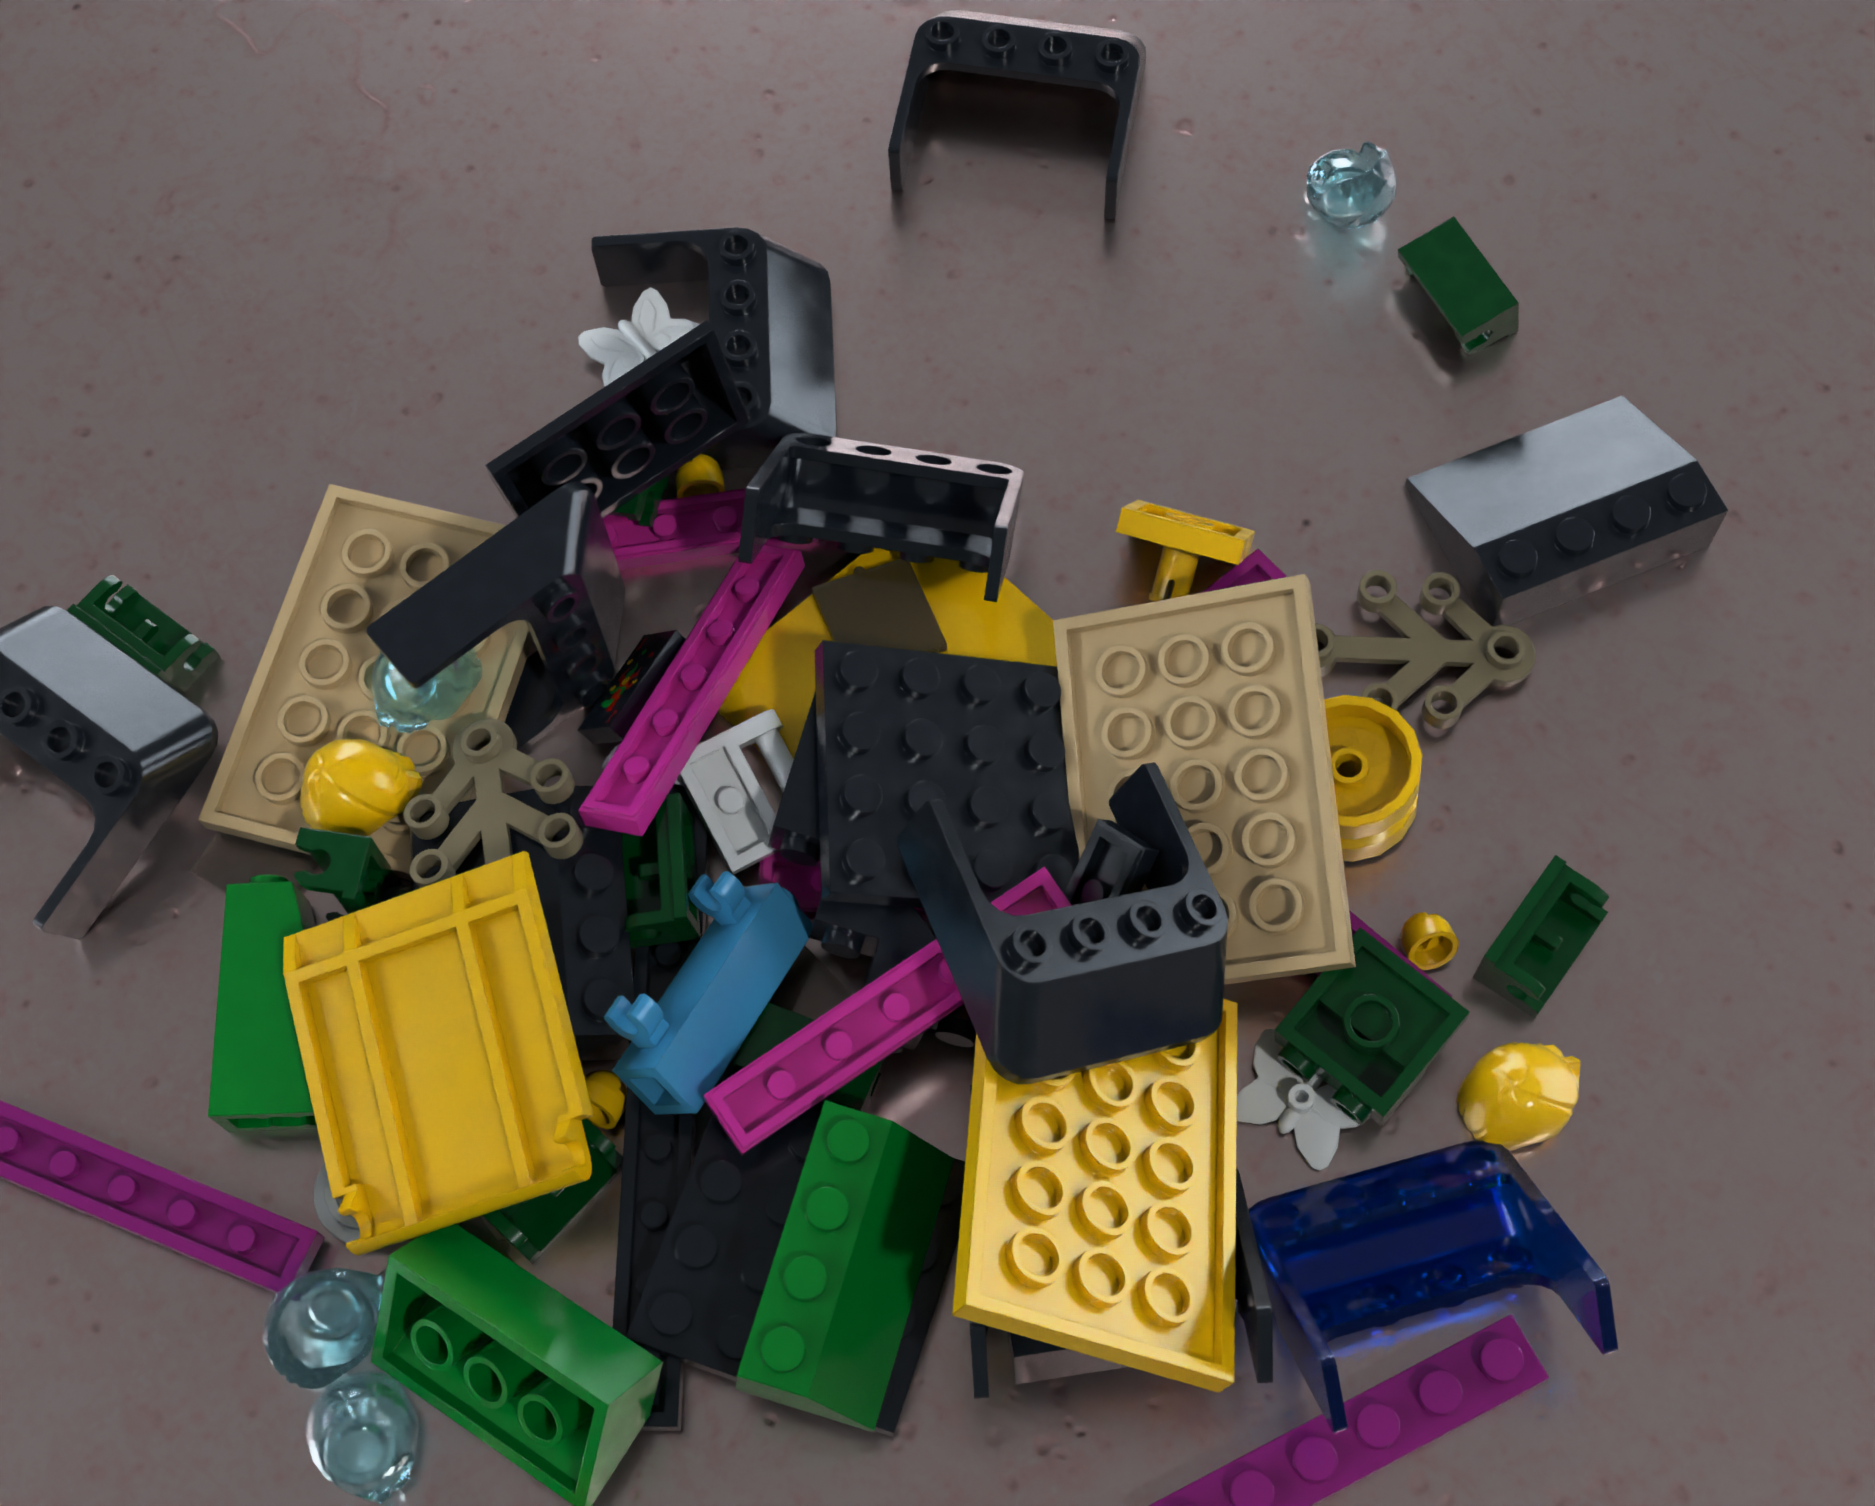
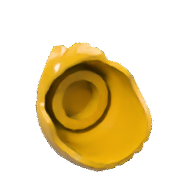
M335 740L315 751L305 766L300 796V805L303 809L302 815L312 829L370 836L385 823L403 813L409 801L419 795L422 787V777L415 771V765L411 759L401 755L400 752L384 749L366 740Z
M1523 1042L1502 1044L1484 1054L1461 1082L1457 1095L1459 1113L1463 1116V1121L1468 1130L1473 1133L1474 1138L1490 1149L1512 1151L1553 1138L1568 1123L1573 1114V1108L1577 1104L1581 1061L1574 1056L1563 1057L1561 1050L1555 1045Z

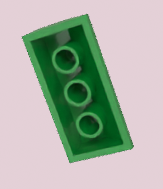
M824 1101L738 1369L736 1390L874 1433L953 1166V1157L894 1121L830 1101Z
M457 1224L418 1236L391 1253L388 1257L370 1362L572 1505L592 1506L650 1416L663 1361Z

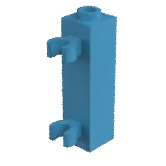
M728 871L722 872L715 884L706 874L701 875L688 893V896L699 910L713 917L714 920L663 996L656 1003L645 993L639 994L633 1005L623 995L618 996L605 1014L604 1019L608 1025L618 1034L632 1041L612 1071L655 1115L698 1113L705 1102L703 1095L714 1088L809 940L808 937L813 923L799 908V903L795 896L777 882L743 887L742 883Z

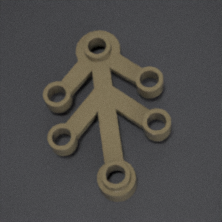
M1382 570L1369 571L1361 578L1357 591V600L1363 609L1371 613H1377L1404 638L1335 635L1330 628L1315 623L1317 641L1325 645V649L1318 651L1321 678L1331 672L1336 662L1405 665L1386 683H1372L1361 694V697L1381 698L1388 703L1389 707L1395 710L1444 666L1470 667L1451 686L1438 685L1430 689L1426 694L1422 705V716L1430 726L1438 729H1446L1455 725L1462 709L1490 684L1494 686H1509L1523 681L1531 673L1536 661L1535 646L1526 633L1509 625L1491 626L1459 598L1460 585L1452 575L1444 572L1433 573L1424 580L1419 595L1420 604L1428 613L1442 615L1467 640H1447L1443 638L1396 595L1397 583L1394 577ZM1380 586L1387 592V595L1381 598L1373 597L1367 592L1366 588ZM1433 588L1444 589L1450 598L1438 600L1430 594L1429 590ZM1494 648H1506L1512 651L1515 657L1511 659L1502 658L1496 654ZM1438 700L1446 701L1452 706L1453 712L1449 714L1439 713L1433 708L1432 703Z
M496 719L479 720L465 727L456 737L452 747L454 767L432 795H418L410 800L404 809V820L418 838L424 840L436 838L448 827V814L475 783L476 801L438 849L424 850L412 860L409 872L419 888L456 876V870L481 838L485 865L513 855L510 828L542 844L546 852L556 859H566L575 855L580 850L584 839L582 831L574 818L569 814L555 813L548 816L505 794L503 777L507 775L532 786L543 802L557 804L570 797L575 788V780L563 761L549 758L540 762L518 751L517 740L510 727ZM561 776L556 784L544 787L546 781L551 777ZM435 811L429 820L419 823L420 818L425 813ZM569 830V834L563 840L552 842L553 837L558 832ZM441 866L440 871L435 876L425 878L426 873L431 868Z

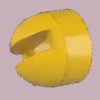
M699 454L676 471L675 483L678 498L725 492L723 472L717 461L711 456Z
M1414 913L1404 922L1400 933L1401 946L1406 957L1421 970H1431L1446 964L1455 956L1459 947V941L1450 924L1439 914Z
M609 1070L590 1072L585 1076V1081L594 1116L586 1119L594 1126L612 1129L616 1126L626 1108V1086L620 1082L619 1077Z

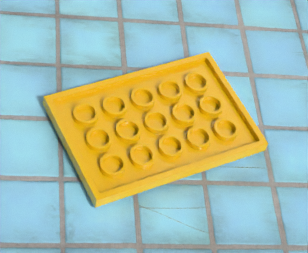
M1223 998L1222 1022L1210 1037L1201 1042L1033 1084H1016L1005 1080L999 1075L988 1061L976 1033L952 1316L1218 1393L1234 1383L1238 1003Z

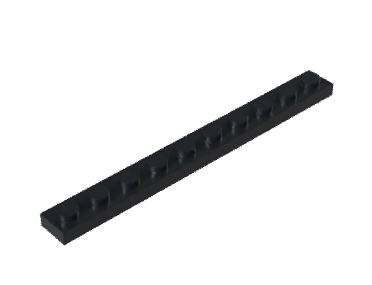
M674 784L668 794L679 793L693 817L698 880L701 875L706 874L708 876L710 835L685 788ZM699 910L702 938L705 933L706 914ZM700 939L636 948L633 981L635 1000L639 994L645 993L658 1003ZM628 1086L612 1326L613 1329L625 1337L692 1166L696 1130V1113L655 1115ZM645 1349L663 1361L650 1416L640 1431H681L684 1363L675 1358L666 1357L660 1353Z

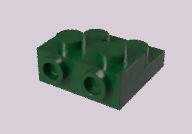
M1360 927L1352 936L1356 967L1322 972L1275 1028L1274 1038L1275 1042L1283 1047L1277 1054V1058L1290 1071L1306 1082H1309L1314 1074H1317L1337 1090L1330 1100L1346 1116L1360 1125H1363L1370 1117L1382 1127L1424 1076L1427 1067L1467 1020L1470 1012Z

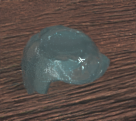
M1369 141L1363 143L1359 153L1353 149H1337L1327 152L1317 158L1308 168L1306 176L1307 198L1314 210L1333 225L1350 229L1367 226L1382 217L1396 197L1397 173L1387 149H1380Z
M472 648L416 689L406 682L380 651L373 667L371 686L379 725L386 728L394 726L399 732L411 733L414 730L418 731L425 728L431 720H445L451 717L481 679V660L477 658L475 649Z
M345 1268L317 1269L300 1275L279 1290L270 1301L265 1314L262 1336L265 1353L279 1374L286 1376L288 1382L297 1384L300 1388L320 1389L333 1383L360 1364L373 1347L384 1286L382 1277Z
M369 1370L355 1372L329 1383L310 1406L305 1421L307 1447L313 1462L323 1476L332 1481L341 1490L363 1500L378 1504L385 1502L390 1498L391 1492L401 1489L410 1479V1472L414 1465L412 1449L417 1442L418 1419L400 1382L384 1372Z

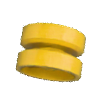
M1340 695L1324 699L1343 861L1355 862L1379 856L1403 839L1416 817L1423 755L1415 731L1397 710L1373 698Z

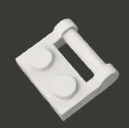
M774 709L764 711L698 744L678 776L728 871L733 875L780 851L768 846L776 815L741 751L742 748L756 743L782 793L784 792L794 759L779 733L783 725Z

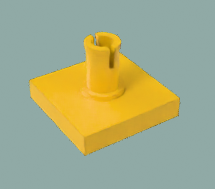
M1136 500L1122 507L1116 528L1117 533L1158 543L1163 546L1153 588L1148 597L1151 601L1167 599L1172 580L1175 583L1171 598L1189 595L1199 556H1206L1239 565L1249 555L1255 531L1142 500Z

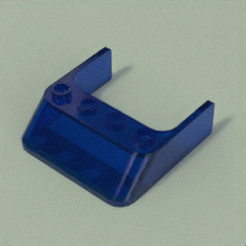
M1482 1140L1463 1142L1272 1196L1257 1202L1248 1209L1272 1310L1279 1331L1333 1433L1347 1430L1348 1424L1336 1361L1327 1344L1329 1341L1372 1327L1389 1326L1400 1319L1438 1308L1455 1307L1469 1299L1508 1288L1515 1289L1527 1285L1551 1289L1561 1297L1603 1355L1618 1351L1611 1290L1607 1276L1510 1151L1501 1144L1488 1143Z

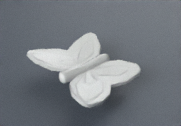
M650 287L642 292L635 303L631 322L620 320L618 323L619 330L602 327L584 331L578 336V344L591 359L605 365L602 378L604 386H607L700 324L687 319H671L667 303L658 290Z
M1274 1029L1264 1030L1254 1049L1253 1067L1257 1079L1245 1086L1237 1095V1121L1262 1125L1278 1120L1279 1132L1285 1134L1294 1130L1297 1148L1312 1168L1321 1171L1329 1166L1338 1149L1340 1129L1354 1128L1360 1124L1354 1122L1332 1103L1330 1098L1337 1090L1329 1084L1318 1088L1323 1079L1317 1074H1314L1310 1081L1306 1082L1290 1071L1277 1058V1054L1283 1047L1275 1042Z

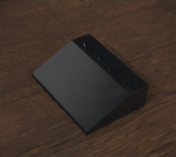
M706 320L485 466L491 480L516 518L554 490L574 481L583 482L596 497L602 518H604L750 420L716 333Z
M1623 395L1406 479L1405 483L1478 614L1491 626L1512 625L1709 547L1728 512L1727 507L1699 462Z
M575 786L570 797L557 804L543 802L534 789L507 793V795L548 816L555 813L569 814L574 818L583 833V844L575 855L566 859H556L546 852L542 844L510 828L513 855L522 851L529 853L580 1061L619 1060L632 1041L614 1031L605 1021L604 1016L618 996L623 995L632 1005L635 1002L629 932H625L624 918L628 916L621 832L585 826L578 810L593 786ZM476 799L458 802L448 814V827L436 838L429 840L420 839L409 828L411 862L416 855L424 850L438 849ZM435 811L425 813L420 818L419 823L429 820ZM569 830L558 832L553 837L552 842L563 840L569 834ZM482 838L456 870V875L485 865ZM441 866L431 868L426 873L425 878L435 876L440 871ZM412 879V891L419 889Z

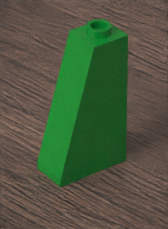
M256 875L249 879V883L226 885L208 1117L228 1132L317 1129L283 975V938L314 927L315 922L308 899L292 881L278 875Z

